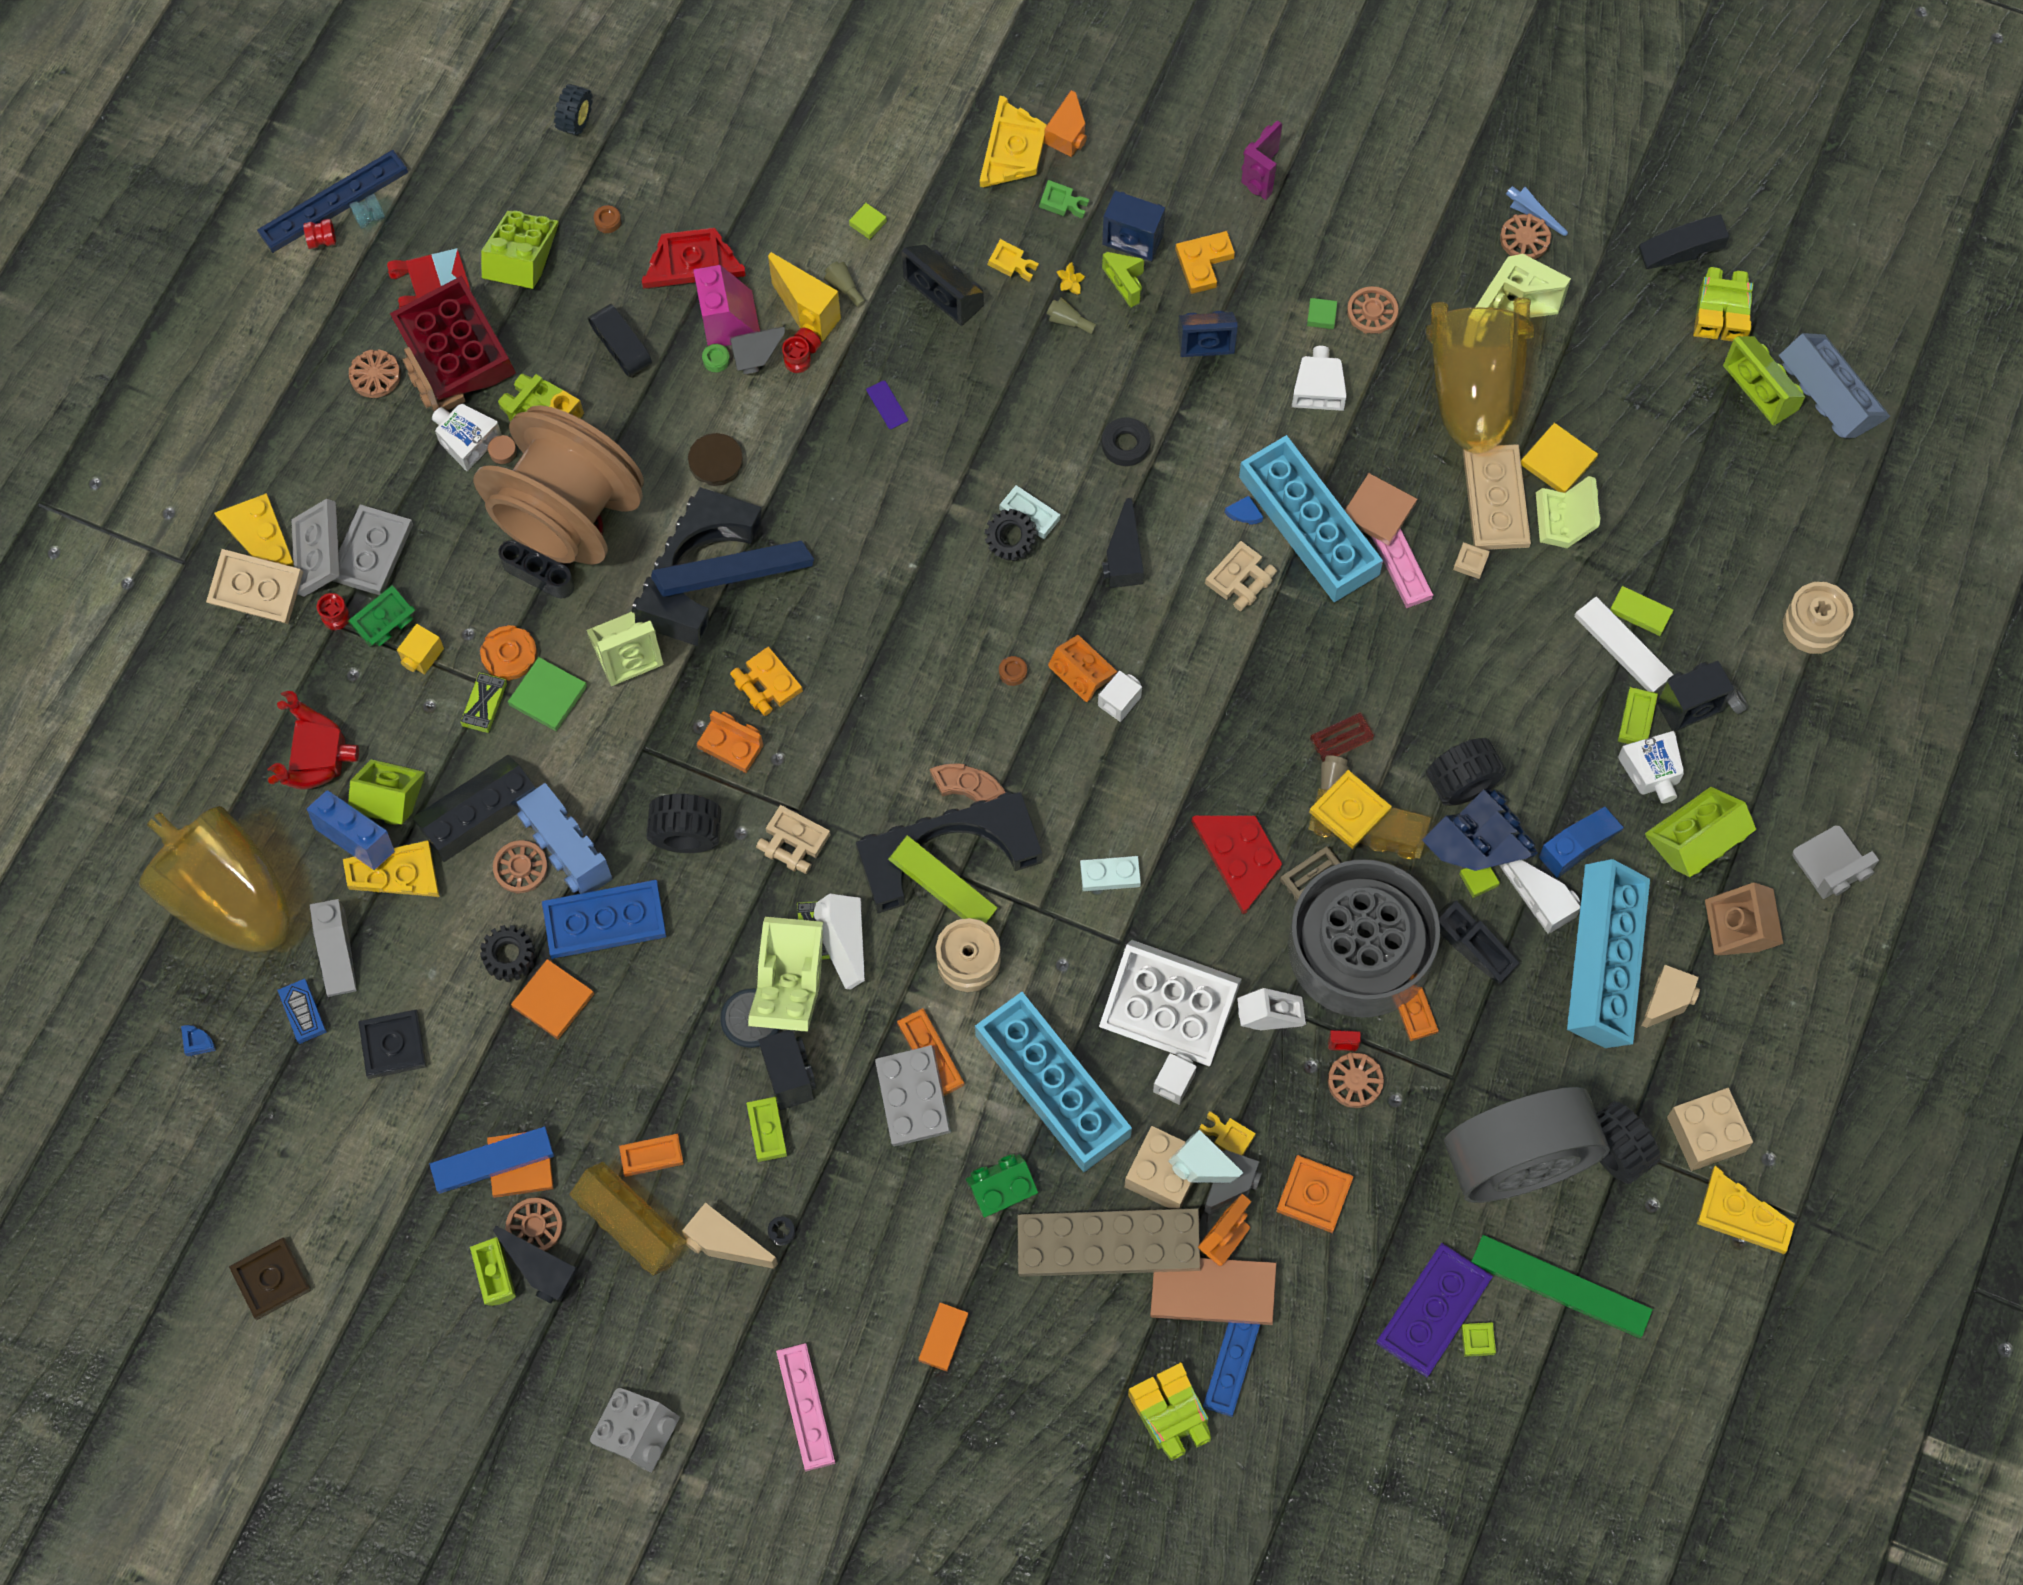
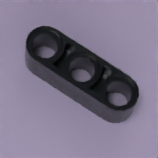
M612 304L607 305L588 317L593 331L628 377L652 364L649 353Z
M508 540L499 547L498 554L502 566L507 573L556 598H567L573 593L574 582L569 568L518 541ZM511 555H519L514 560H508ZM535 567H542L538 572H531ZM559 579H566L562 584H555Z

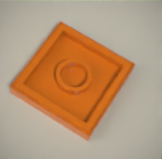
M547 959L512 1002L511 1006L559 1040L593 997L594 992Z
M523 1133L489 1137L487 1142L489 1145ZM551 1158L491 1177L493 1197L497 1198L554 1189Z
M1297 1155L1276 1212L1333 1233L1353 1176Z

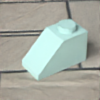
M1200 1130L1193 1134L1168 1161L1173 1166L1172 1169L1175 1174L1184 1180L1187 1179L1189 1182L1231 1183L1243 1173Z

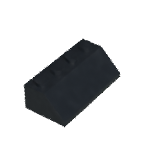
M506 755L413 816L412 819L442 861L446 862L520 812L517 801L536 788L520 765L509 755Z

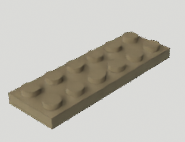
M1198 1209L1018 1215L1019 1277L1201 1271L1200 1249L1198 1248L1200 1245Z

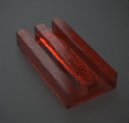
M1361 712L1310 735V741L1312 744L1314 743L1315 750L1321 755L1322 762L1325 761L1326 756H1339L1374 738ZM1359 722L1360 726L1321 743L1320 740ZM1362 732H1365V734H1363V735H1361V736H1358V737H1356V738H1354V739H1352V740H1350V741H1348V742H1345V743H1343V744H1341V745H1339V746H1337V747H1335V748H1333V749H1330V750L1326 751V749H1328V748H1330V747H1332V746H1335V745H1337V744H1339V743H1341V742H1343V741H1345V740H1347V739H1350V738H1352V737H1354V736H1356V735H1358V734H1360V733H1362Z

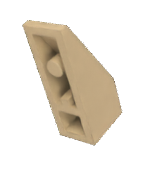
M707 1203L700 1208L682 1230L687 1239L684 1243L697 1254L703 1251L711 1257L773 1269L778 1264L774 1255Z

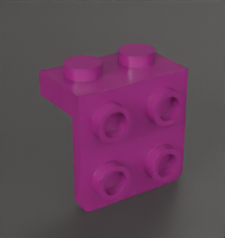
M1278 120L1272 126H1266L1260 138L1255 143L1251 142L1243 153L1245 157L1241 168L1243 171L1241 183L1247 186L1250 192L1261 196L1265 200L1273 193L1277 164L1271 158L1279 150L1283 125Z

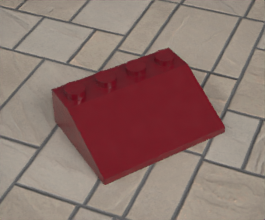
M462 275L390 313L403 339L411 349L431 385L437 400L490 387L516 374L507 354Z

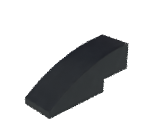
M1720 214L1668 230L1639 244L1638 248L1647 270L1698 259L1699 253L1723 249L1726 247L1729 234Z
M1457 900L1447 903L1438 913L1440 934L1466 959L1497 983H1501L1519 964L1516 958L1481 921H1475Z

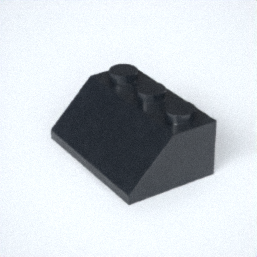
M925 244L905 247L902 250L904 279L961 327L984 306L982 288L976 282H970L965 278L958 267L948 264L937 250H931Z

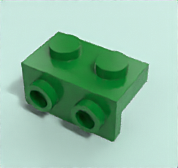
M392 585L349 619L348 622L369 647L374 643L381 646L392 637L389 633L391 629L396 625L402 629L414 619L410 614L415 611V608L413 606L410 607Z
M1006 1155L998 1160V1164L990 1168L980 1167L971 1172V1176L965 1179L984 1218L1038 1193L1028 1166L1020 1155Z

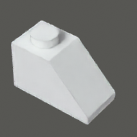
M1262 988L1237 998L1238 1014L1241 1026L1269 1030L1306 1025L1303 1000L1300 996Z

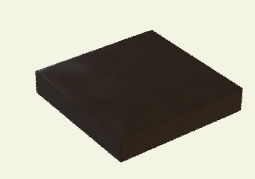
M284 1237L229 1266L256 1321L311 1291Z

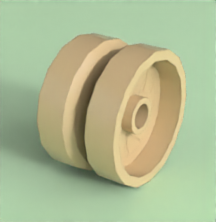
M1812 582L1804 585L1795 593L1783 618L1784 633L1790 643L1804 652L1822 654L1833 650L1841 642L1853 618L1852 603L1848 595L1836 585L1827 582Z
M967 918L956 920L944 928L936 944L938 972L944 982L955 990L964 992L980 991L992 983L998 975L1001 958L999 938L990 926L983 921Z

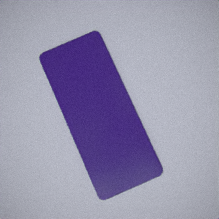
M883 380L866 389L889 429H893L908 421L886 381Z

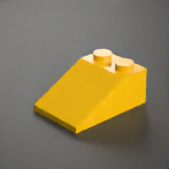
M771 252L768 255L772 285L799 328L805 327L812 330L823 342L841 319L838 291Z

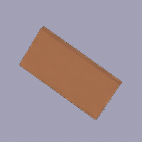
M1200 1258L1201 1271L1154 1272L1151 1302L1152 1318L1273 1325L1276 1263L1226 1260L1222 1266H1218L1212 1259Z

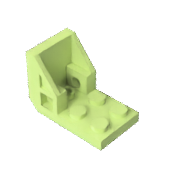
M1525 254L1509 256L1469 316L1462 345L1472 349L1477 341L1481 343L1488 332L1486 326L1490 321L1495 322L1500 311L1515 319L1558 314L1563 306L1571 278ZM1512 295L1517 300L1510 301L1507 296Z
M632 612L586 630L611 686L664 665L651 621L635 623V614Z
M774 917L764 918L758 963L757 990L749 1013L748 1026L808 1031L820 986L823 922Z

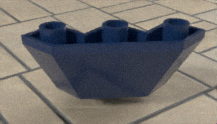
M1483 789L1460 814L1445 816L1422 839L1441 861L1474 871L1531 858L1538 853L1534 847L1535 843L1526 835L1521 827V821L1505 804L1507 799L1496 789L1493 791L1491 789Z

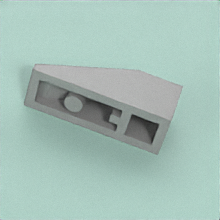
M339 899L310 904L313 932L327 996L356 992L346 911Z

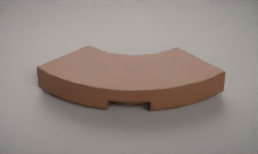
M945 764L930 769V774L942 796L959 794L965 795L975 802L980 800L988 802L1006 793L999 782L987 772L967 767L965 764Z

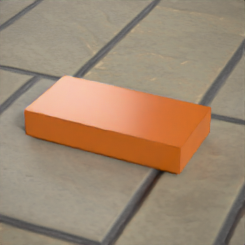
M678 1134L619 1146L625 1177L684 1165Z
M939 1303L919 1356V1362L946 1372L948 1371L967 1321L968 1312Z

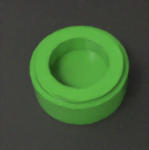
M712 344L703 351V364L707 370L721 372L728 367L730 356L727 348L723 345Z

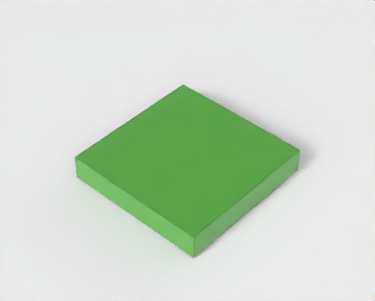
M538 657L508 700V704L552 730L557 731L587 688V685L584 681Z

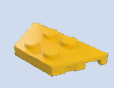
M1004 96L999 97L980 177V187L996 185L1037 174L1044 144V129L1047 124L1031 117L1021 107L1019 109L1008 103V99Z

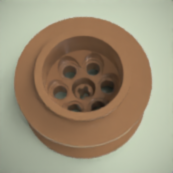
M539 405L528 408L526 412L516 414L509 424V429L513 440L524 453L513 470L499 466H483L477 470L473 478L476 490L485 501V507L489 516L514 540L557 562L601 563L608 553V548L603 536L593 523L604 507L617 511H633L638 508L643 499L641 489L644 485L640 469L632 458L612 439L592 425L567 412Z

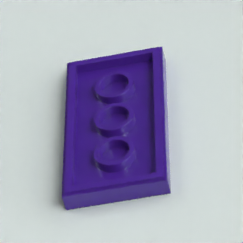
M1441 1243L1378 1338L1376 1344L1428 1378L1493 1276Z

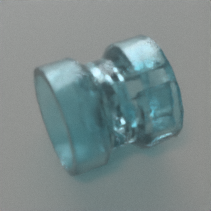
M375 194L367 196L365 201H356L349 204L360 229L367 227L371 221L385 219Z

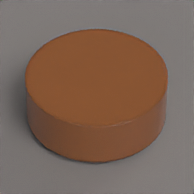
M610 205L598 208L594 213L596 228L603 233L616 231L621 225L618 209Z
M1010 656L1002 660L999 665L1000 679L1010 686H1016L1024 682L1027 677V665L1024 660L1016 656Z

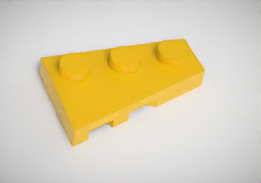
M267 493L214 513L216 518L230 531L231 535L246 549L250 556L294 567L291 554Z
M429 841L394 848L395 852L375 870L355 857L343 859L349 890L440 897Z
M1714 1166L1697 1224L1785 1254L1795 1223L1766 1202H1761L1746 1191L1747 1189L1738 1182L1736 1184L1726 1177L1723 1171Z

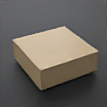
M1463 542L1453 570L1480 579L1489 556V551Z

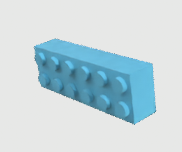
M1287 435L1241 462L1239 478L1333 602L1338 601L1380 575L1383 560Z
M1614 859L1585 865L1567 1025L1568 1031L1604 1048L1633 1044L1650 885L1649 878Z
M1020 992L975 1025L976 1038L1083 1172L1131 1138L1132 1127L1023 992Z

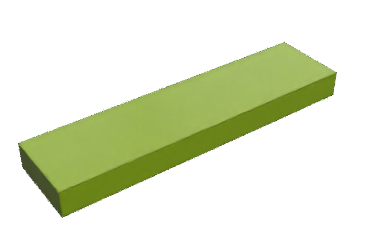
M908 835L888 859L962 919L971 918L987 923L997 909L994 904Z

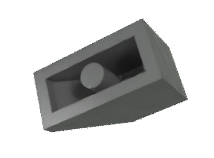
M780 326L729 337L737 371L743 370V374L758 372V366L765 365L784 335V327Z
M1225 1150L1224 1154L1243 1173L1231 1183H1213L1204 1212L1208 1214L1231 1205L1241 1194L1248 1197L1251 1188L1256 1190L1262 1175L1261 1172L1257 1171L1259 1161Z

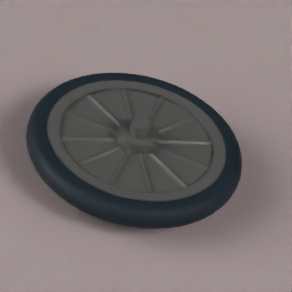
M755 988L744 989L733 994L725 1002L720 1016L721 1027L727 1038L734 1044L746 1048L760 1047L758 1039L777 1034L780 1030L748 1026L749 1013L757 990Z

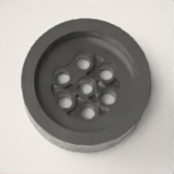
M1353 860L1334 865L1313 878L1302 891L1296 903L1288 939V954L1293 973L1310 997L1333 1012L1351 1017H1375L1393 1012L1402 1004L1405 1005L1415 997L1424 986L1430 974L1440 940L1438 914L1432 899L1423 886L1402 869L1375 860ZM1362 902L1368 908L1366 910H1358L1353 904ZM1384 913L1391 914L1395 920L1392 922L1384 921L1381 915ZM1339 918L1343 920L1345 925L1337 927L1330 920ZM1362 929L1368 930L1372 936L1362 938L1357 931ZM1394 941L1399 945V948L1395 950L1386 947L1385 942ZM1336 946H1344L1349 952L1338 954L1334 948ZM1370 957L1374 959L1376 964L1367 966L1361 959Z
M1579 1087L1549 1090L1502 1104L1460 1124L1448 1133L1444 1139L1464 1199L1471 1203L1507 1199L1550 1186L1590 1168L1610 1152L1589 1092Z

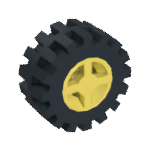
M567 84L566 88H563L562 94L559 96V102L556 104L557 110L554 114L556 116L554 119V123H556L555 128L577 136L583 132V128L585 129L586 122L589 120V113L592 110L593 95L591 90L573 84Z

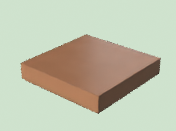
M1368 473L1345 509V512L1359 530L1390 545L1415 506L1417 499Z

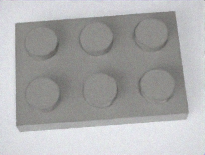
M325 499L292 519L294 568L303 570L297 595L303 597L339 577L336 502Z
M359 505L338 552L339 577L332 581L373 594H382L413 526L412 520Z
M932 1045L875 1059L891 1143L894 1147L951 1133L936 1054Z

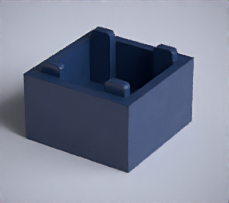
M1115 191L1103 216L1102 245L1152 262L1164 235L1165 207L1127 195L1125 192Z

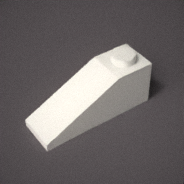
M1523 860L1499 865L1547 934H1550L1578 916L1580 900L1574 891L1568 890L1565 884Z
M828 894L816 903L814 917L817 921L823 922L822 942L845 989L851 990L865 981L861 900L858 897Z

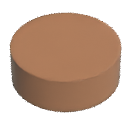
M496 436L488 445L491 459L498 464L509 463L516 456L517 449L515 443L508 436Z

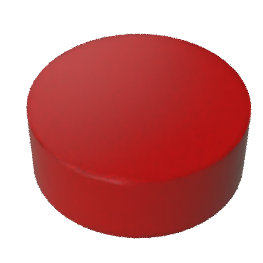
M802 327L794 335L802 337L808 342L810 353H815L821 346V340L818 335L808 328Z

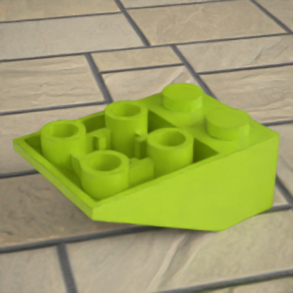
M507 211L481 250L482 278L533 289L542 275L559 221L545 216L537 217L523 214L520 211Z

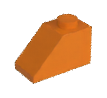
M1072 90L1044 129V144L1070 157L1074 155L1077 149H1082L1087 139L1083 114L1076 92Z

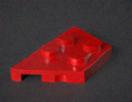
M715 228L661 234L657 244L658 248L651 257L647 274L642 278V285L644 289L696 282L694 269L721 265L735 277H744L746 274L745 267L737 261L733 251L722 241L718 231Z
M1256 816L1192 817V824L1242 914L1247 913L1252 903L1262 894L1269 881L1276 876L1282 867L1279 857Z

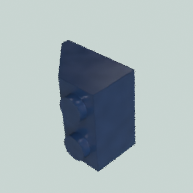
M1215 311L1209 314L1187 313L1179 315L1180 357L1234 354L1238 327L1234 313Z

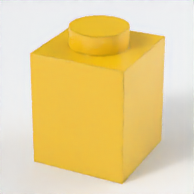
M416 624L398 647L397 652L401 658V664L406 669L412 672L417 670L425 675L444 650L439 636Z

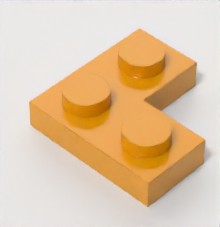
M1227 231L1177 243L1175 247L1191 294L1217 288V280L1211 265L1234 259L1235 255Z

